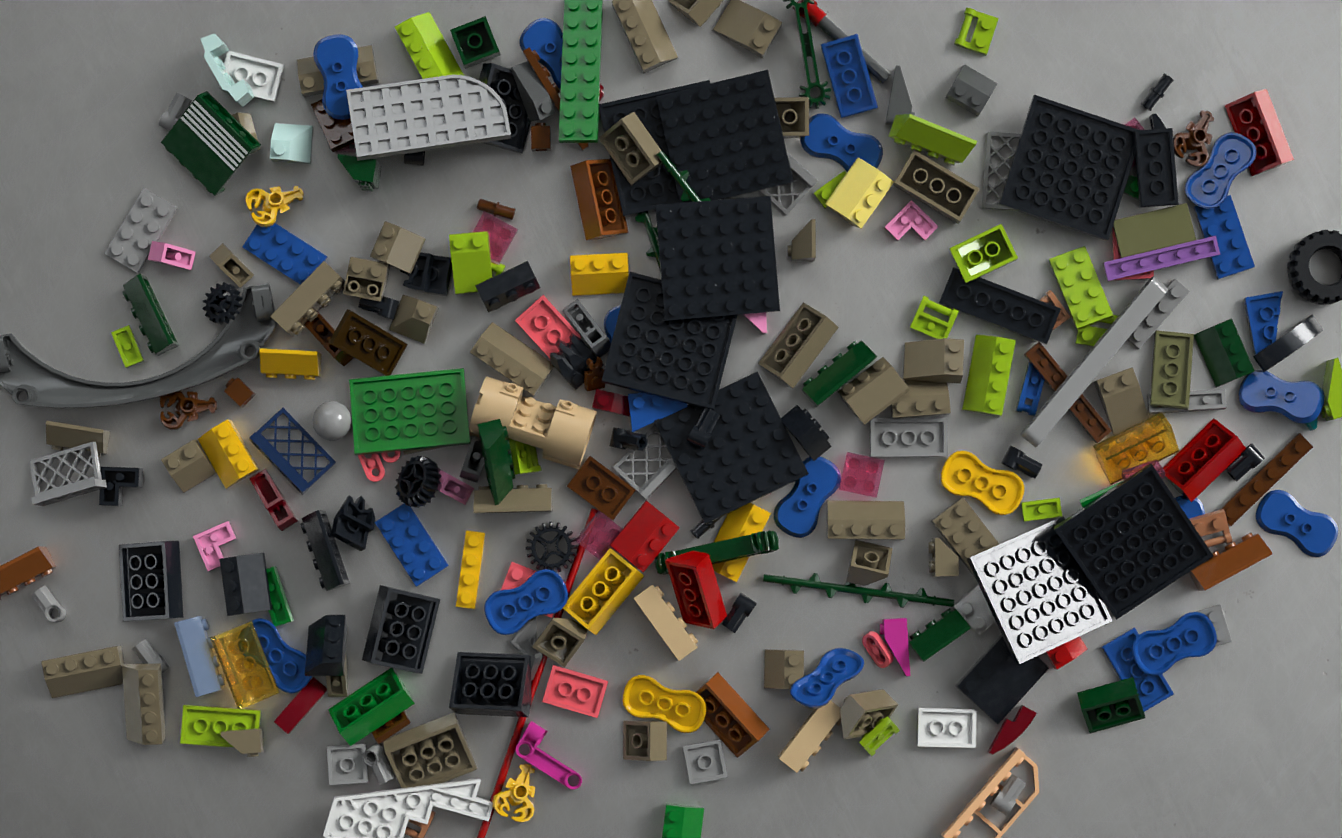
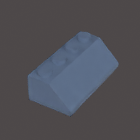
M197 616L175 622V628L195 697L223 690L225 680L223 675L219 674L217 668L220 664L217 655L214 656L212 651L214 643L212 637H208L207 634L209 626L206 618L203 619L202 616Z

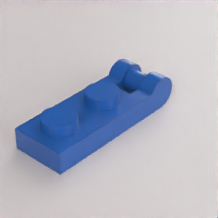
M1028 362L1016 411L1020 413L1022 411L1028 412V415L1035 416L1045 380L1030 362ZM1025 400H1032L1031 405L1025 404Z

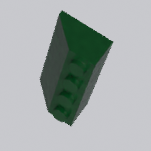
M142 274L136 275L123 285L125 290L122 292L126 301H130L133 306L131 312L134 318H138L141 323L139 325L143 336L146 335L149 340L147 343L151 353L155 352L159 356L178 347L179 344L147 277Z
M855 340L847 347L848 352L844 355L839 353L832 359L834 363L831 366H823L817 371L819 375L814 380L810 377L803 383L804 388L802 391L815 407L819 406L877 358L876 354L862 340L859 343Z
M497 419L477 424L486 477L495 505H499L512 490V479H515L513 467L510 468V465H513L511 454H508V451H511L508 440H505L508 437V431L506 426H502L501 420Z

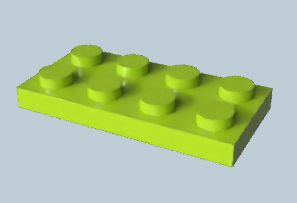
M1085 246L1049 259L1077 330L1113 317Z
M183 705L180 744L233 747L221 737V732L260 728L261 710Z

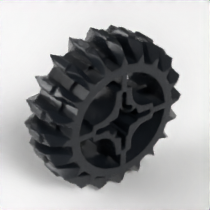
M423 456L411 457L410 461H406V465L401 466L402 470L398 473V479L395 480L397 482L395 486L397 489L396 495L399 496V500L405 503V505L415 508L425 507L426 503H431V498H435V492L439 491L437 488L441 484L439 479L442 475L439 474L441 469L438 468V464L430 458Z
M549 522V528H546V524L542 523L543 530L536 526L535 530L538 533L530 532L534 539H527L526 541L532 543L531 547H526V550H532V553L527 554V557L533 556L535 558L530 563L534 564L537 561L539 564L536 566V569H540L541 565L544 566L543 570L549 567L550 570L554 571V568L557 567V571L561 572V565L567 569L568 565L565 562L573 563L574 561L569 557L570 555H577V553L571 552L572 549L578 548L577 545L571 544V542L576 541V538H569L573 532L569 531L566 534L567 526L560 530V523L556 524V528H553V522ZM546 532H558L551 541L541 537ZM562 537L565 538L568 546L566 554L559 549V542ZM556 539H558L555 543L557 546L555 547H557V551H559L560 554L551 551L546 556L548 548H546L547 545L543 542H546L547 544H553V542H555ZM537 541L545 548L541 559L536 553ZM553 554L562 558L560 562L555 564L545 563Z

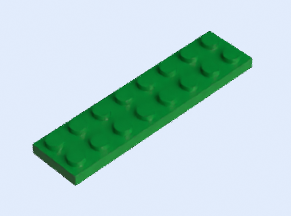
M564 0L559 143H598L603 0Z

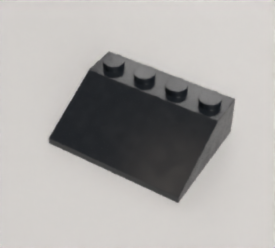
M483 63L479 81L491 87L505 104L511 138L482 143L522 154L531 122L529 121L511 69L500 65Z
M317 510L303 517V522L300 523L303 534L307 533L309 541H306L309 551L314 553L315 559H313L315 569L320 571L321 577H319V582L322 589L325 588L326 591H330L350 584L335 537L331 536L332 528L326 511Z
M179 541L119 545L123 621L184 618Z
M380 585L362 660L422 674L440 599Z
M1001 634L955 686L998 725L1044 675L1049 667L1038 656L1016 666Z
M457 653L449 703L451 710L456 714L529 717L532 699L530 655Z

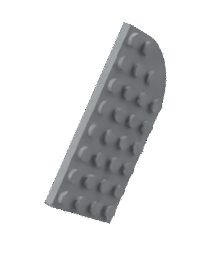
M446 75L346 90L357 161L511 138L507 110L502 99L491 87L472 77Z

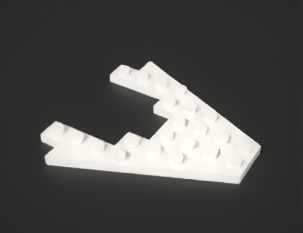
M481 779L338 796L333 798L323 836L325 838H403L408 820L428 824L433 806L489 821L493 803L492 801L476 797Z

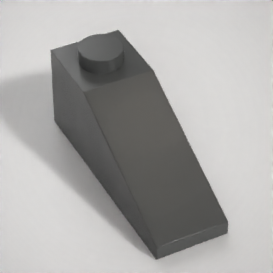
M526 61L511 67L529 121L542 120L556 114L548 92L530 63Z
M897 65L894 71L886 125L893 124L895 115L912 114L915 116V113L912 112V104L901 68Z
M578 299L563 309L565 315L597 357H602L610 350L611 342Z

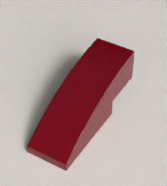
M266 468L249 478L265 508L269 511L275 524L281 531L298 522Z
M313 677L275 719L274 723L287 734H290L327 692V687Z
M1021 705L1013 721L1005 718L987 752L993 755L1014 742L1031 724L1037 713Z

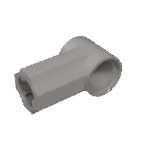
M176 93L168 110L161 116L159 126L170 131L190 106L192 100Z
M46 585L31 595L45 613L46 619L51 622H61L65 619V608L58 603ZM55 608L59 610V616L56 619L52 616V611Z
M144 639L132 648L143 664L161 663L162 673L169 669L167 662L160 654H157L147 639Z
M375 743L363 753V761L368 766H371L379 784L386 783L395 777L386 759L384 745Z
M1012 774L1003 789L995 795L990 805L1007 816L1014 807L1015 800L1024 789L1026 783Z

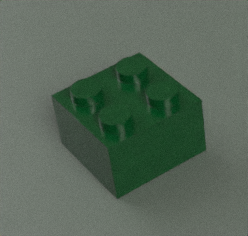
M486 16L450 30L465 69L500 56Z

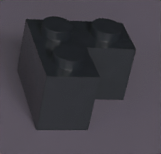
M796 405L781 418V422L798 441L803 450L815 461L832 447L827 441L829 436L823 429L819 430L822 426L815 418L811 420L812 416L806 409L802 410Z
M101 467V478L106 480L107 488L100 489L99 505L122 506L123 487L142 488L143 468Z

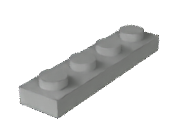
M1176 279L1171 282L1167 287L1168 291L1127 339L1136 348L1140 349L1190 292Z
M1225 389L1190 391L1188 410L1149 406L1150 394L1147 395L1149 414L1224 410L1227 408Z

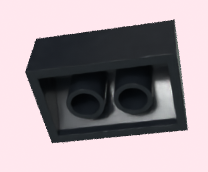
M528 261L475 285L488 313L540 288Z
M264 553L219 559L227 616L272 610Z
M325 615L309 625L305 676H344L347 639L345 615Z

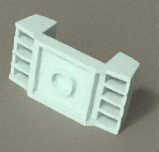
M216 34L200 38L205 50L204 58L222 90L229 96H232L241 107H244L254 98L250 85L244 79L234 83L231 76L223 71L226 67L222 60L219 59V56L229 51L228 47Z

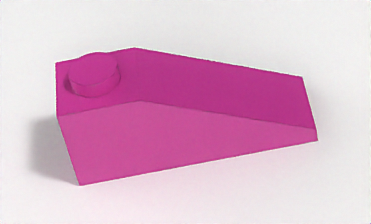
M907 618L882 619L883 623H879L880 635H883L904 675L910 676Z

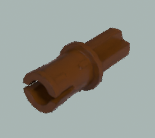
M479 199L477 204L478 210L494 214V217L498 215L513 220L516 211L515 208L501 205L500 202L494 203L484 199Z

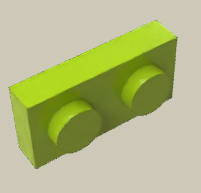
M845 170L813 193L824 209L828 207L825 203L846 175Z
M130 325L111 332L125 368L144 361Z
M1060 497L1021 502L1023 522L1062 517Z

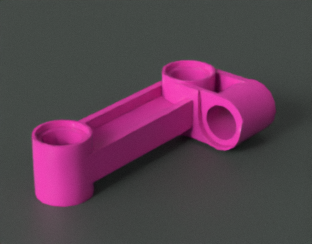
M531 721L516 746L517 755L569 789L579 788L582 783V777L579 773L537 747L546 735L547 730ZM522 744H527L530 747L528 755H522L519 752V747ZM571 775H576L579 778V783L576 786H571L568 783V778Z

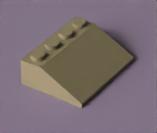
M455 712L383 741L385 753L401 788L444 783L477 770L476 763Z

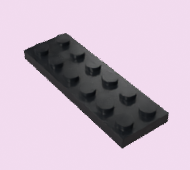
M954 267L939 304L954 308L1046 345L1061 310L1059 307L980 277L965 283L960 270Z

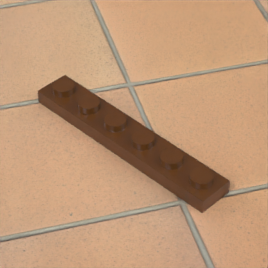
M529 47L523 51V54L560 113V97L558 95L560 90L555 82L551 84L548 79L551 75L547 68L540 66L538 62L540 57L536 50L531 51ZM578 143L582 151L589 148L588 143Z
M1040 342L1036 343L1024 354L1054 392L1068 377ZM1083 394L1070 407L1069 411L1095 443L1100 442L1112 431Z
M1298 433L1221 508L1225 511L1229 526H1232L1313 448L1301 433Z

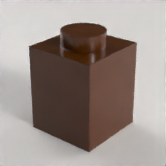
M535 123V126H531L532 152L551 151V128L546 126V123Z
M238 377L236 379L232 378L225 385L227 388L224 392L242 408L256 395Z

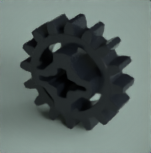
M225 282L222 285L217 283L216 289L211 287V293L205 294L208 298L203 300V303L206 304L203 310L206 311L205 316L210 318V321L220 325L223 322L228 324L229 319L235 320V313L240 314L238 308L243 305L239 301L243 297L239 296L240 291L235 286Z

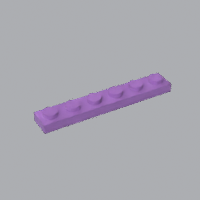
M1216 236L1103 262L1107 281L1220 255Z

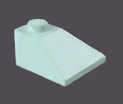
M275 123L271 137L270 159L273 162L311 164L313 126Z

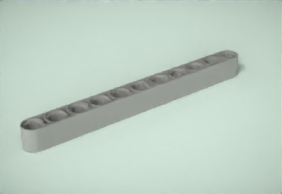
M1154 276L1147 281L1020 434L1034 447H1037L1165 295L1168 288Z

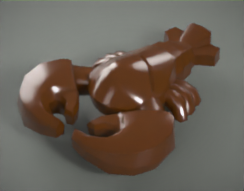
M1201 110L1199 112L1201 119L1195 124L1193 121L1188 123L1186 126L1188 133L1180 132L1173 136L1174 154L1177 157L1184 158L1185 156L1182 153L1185 154L1186 150H1198L1188 155L1189 158L1193 157L1194 160H1185L1194 167L1203 166L1207 163L1209 157L1204 144L1205 142L1210 145L1212 141V134L1207 133L1209 122H1213L1214 117H1212V113L1209 111Z
M182 391L160 397L161 408H164L167 400L169 401L167 408L171 407L177 400L179 401L174 408L175 413L179 417L177 418L173 413L167 411V415L170 417L167 419L164 411H162L160 414L161 423L170 430H178L183 426L187 417H189L187 421L190 422L197 420L198 414L207 410L211 414L215 413L217 401H215L214 397H210L208 401L198 399V393L192 391L187 392L188 398L184 396Z

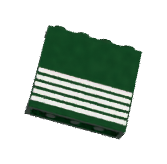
M208 91L197 95L161 141L166 150L172 153L179 160V163L186 167L193 177L199 180L206 187V190L214 196L225 190L223 186L250 153L256 151L261 146Z

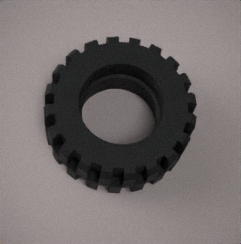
M1336 230L1316 231L1304 237L1294 246V250L1289 255L1290 262L1287 263V269L1290 270L1288 278L1289 280L1292 279V287L1294 290L1297 289L1299 291L1298 295L1302 298H1308L1307 301L1317 302L1324 305L1342 300V275L1336 283L1322 285L1312 277L1309 270L1311 256L1323 249L1334 252L1342 263V234H1339V231Z

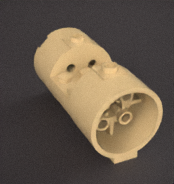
M486 376L473 410L469 426L470 435L479 437L477 424L500 419L502 426H506L508 431V437L505 440L512 439L543 449L542 458L579 470L593 430L597 411L561 399L557 407L550 403H543L532 397H524L523 387Z

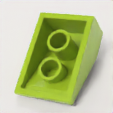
M1002 224L949 248L965 283L1018 259Z
M484 231L449 235L455 294L478 292L475 285L492 278L489 233Z
M1338 357L1326 361L1322 387L1324 405L1320 413L1321 417L1325 418L1326 421L1342 417V368Z

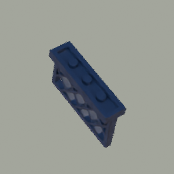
M284 408L278 411L256 433L254 432L249 437L252 444L302 495L336 464V461ZM282 414L289 419L288 426H277V419ZM266 429H275L274 439H266L261 433ZM277 429H288V440L276 439ZM290 429L299 430L302 433V440H290ZM276 442L288 443V453H279L276 450ZM290 443H302L301 453H290ZM304 443H312L315 446V454H303ZM290 456H301V467H293L289 463ZM303 456L315 457V467H303ZM317 457H325L330 463L325 468L317 467ZM303 470H314V478L309 483L303 478Z

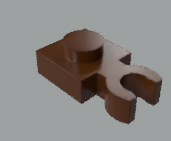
M599 356L596 357L595 364H593L590 358L587 359L586 364L589 370L584 371V388L587 392L605 388V383L601 382L604 369L601 368L603 365L602 359Z

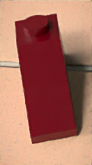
M596 389L592 405L593 409L630 417L628 396Z

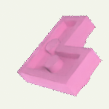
M911 200L884 228L897 241L910 228L925 241L938 226Z
M229 521L193 536L208 572L220 567L219 559L224 558L219 546L237 539Z

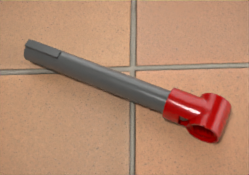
M813 0L814 4L807 3L809 20L815 27L819 26L833 40L848 37L826 17L827 14L822 9L817 7L818 4L815 0ZM800 7L799 15L805 19L803 8ZM862 49L868 71L880 82L884 83L891 74Z

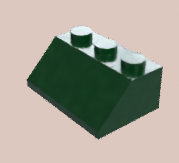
M338 154L337 158L362 190L373 192V189L379 188L382 166L376 159L357 161L356 156Z
M1232 318L1194 334V339L1215 387L1255 371Z
M947 609L940 614L942 616L941 619L938 621L933 619L925 625L926 629L920 633L918 630L909 636L911 640L908 643L921 661H926L971 629L957 609Z
M1133 677L1077 692L1089 733L1146 718Z

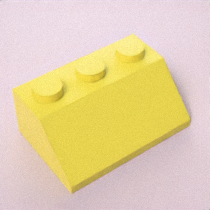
M857 158L825 205L852 226L862 229L894 181L877 168Z

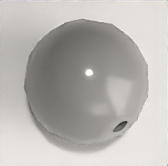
M325 402L314 412L312 419L313 428L320 437L326 440H339L351 428V413L345 405L339 402Z

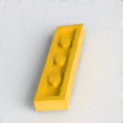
M466 530L456 607L475 609L485 540V533Z

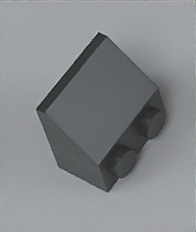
M964 65L945 98L979 116L998 83Z

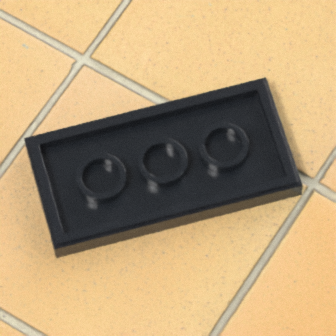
M1173 129L1133 131L1139 208L1179 205Z

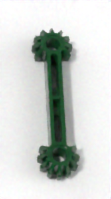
M783 0V2L790 1L786 5L787 9L792 5L794 6L807 87L800 85L799 88L805 90V93H799V97H809V108L815 102V107L818 109L819 101L825 106L826 102L823 98L830 99V96L825 95V92H830L831 88L824 89L828 84L827 81L821 85L819 82L807 3L814 4L815 2L813 0H803L801 3H796L794 0ZM800 7H802L804 11L807 33L805 34L802 33L799 15ZM809 56L812 58L815 82L813 83L810 81L807 57ZM813 87H818L820 90V95L816 98L810 96V90Z
M769 530L682 550L660 553L655 558V568L658 574H669L665 560L690 551L708 553L712 564L758 554H768L779 549V539L775 531Z

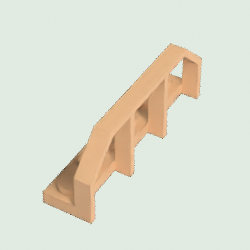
M1015 747L1013 753L994 775L989 777L988 782L966 804L962 812L941 835L944 838H957L961 833L959 829L963 825L967 826L974 818L972 814L975 813L997 832L994 838H1001L1039 794L1037 765L1024 752ZM1023 760H1026L1033 769L1034 792L1023 804L1018 799L1015 800L1020 808L999 830L979 811L985 806L986 802L984 800L989 795L992 797L998 789H1003L1000 782H1005L1012 774L1010 770L1014 766L1018 767Z

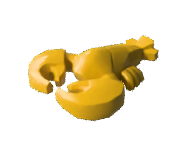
M280 186L270 187V194L258 188L250 190L245 199L249 211H252V203L255 202L254 208L256 209L259 207L262 199L264 200L262 205L263 211H257V215L261 217L256 216L254 212L251 213L253 221L261 227L273 226L276 222L278 211L284 213L290 209L288 204L295 199L303 200L304 193L302 189L294 186L293 191L282 192Z
M525 763L519 765L521 773L516 780L509 778V781H507L505 788H509V790L497 793L492 801L494 810L502 817H508V814L503 811V807L506 811H510L506 798H508L512 806L522 803L523 806L515 809L513 812L514 814L520 813V815L517 817L511 816V819L516 822L529 821L533 817L535 810L527 797L529 795L533 798L535 794V787L529 786V775L535 773V769L532 768V765Z

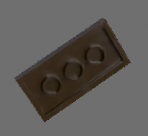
M348 309L329 341L331 345L385 376L392 374L408 345Z

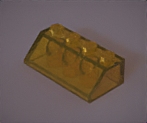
M1162 412L1093 445L1096 457L1110 485L1138 472L1150 463L1153 465L1179 452L1172 426Z
M252 621L210 637L238 709L248 707L280 693Z

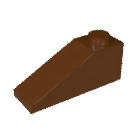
M317 311V317L311 322L308 320L304 324L305 327L342 366L347 365L354 357L329 343L335 329Z

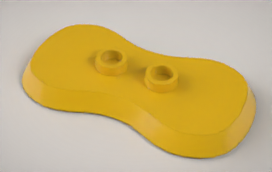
M957 451L946 460L942 468L941 482L948 492L954 495L976 498L995 514L1008 515L1014 512L1023 498L1024 484L1017 474L1007 470L992 469L984 465L970 452Z
M646 675L632 677L626 684L623 692V706L628 713L638 718H656L667 721V724L682 733L697 731L706 715V704L699 694L690 690L666 688L655 679Z

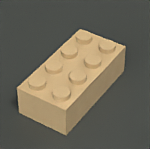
M652 584L634 597V600L678 661H680L698 648L696 645L698 640L692 632L690 634L686 632L684 628L687 625L681 617L676 618L673 613L676 611L670 601L666 603L663 600L662 596L665 594L659 586L654 587Z
M830 700L825 706L814 709L778 755V758L796 773L799 770L803 772L809 764V761H807L811 755L815 756L821 749L819 745L823 739L827 741L833 734L831 729L834 725H840L841 708Z

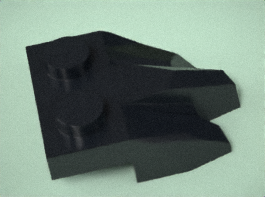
M420 252L411 274L400 270V272L409 276V279L404 281L403 286L422 293L447 296L452 271L451 257L435 256L430 253Z
M571 334L569 343H565L558 338L556 346L559 352L551 353L550 358L551 364L577 390L584 383V371L589 370L586 364L587 359L590 358L593 364H595L597 356L579 337Z
M350 495L346 498L334 518L331 536L359 551L366 549L368 532L373 531L375 523L373 508L365 509V500L362 496L357 498L355 503Z

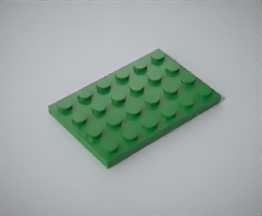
M464 368L349 379L355 455L470 444Z

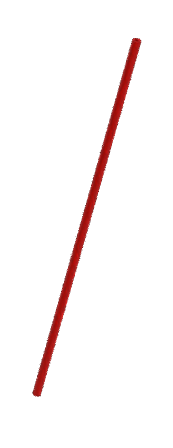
M591 508L576 551L577 555L574 557V562L571 565L565 583L568 597L599 511ZM562 608L556 612L553 618H562L564 609ZM544 654L535 677L531 681V704L548 658ZM527 717L518 718L490 801H493L494 796L502 790ZM494 808L492 809L489 821L483 820L477 838H485L495 811Z

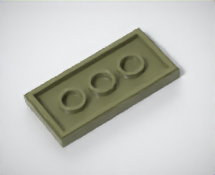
M1187 203L1117 219L1113 224L1121 258L1196 240Z
M1155 331L1149 406L1189 409L1194 334Z

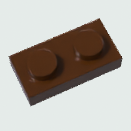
M404 710L374 730L372 734L377 743L380 744L411 722Z

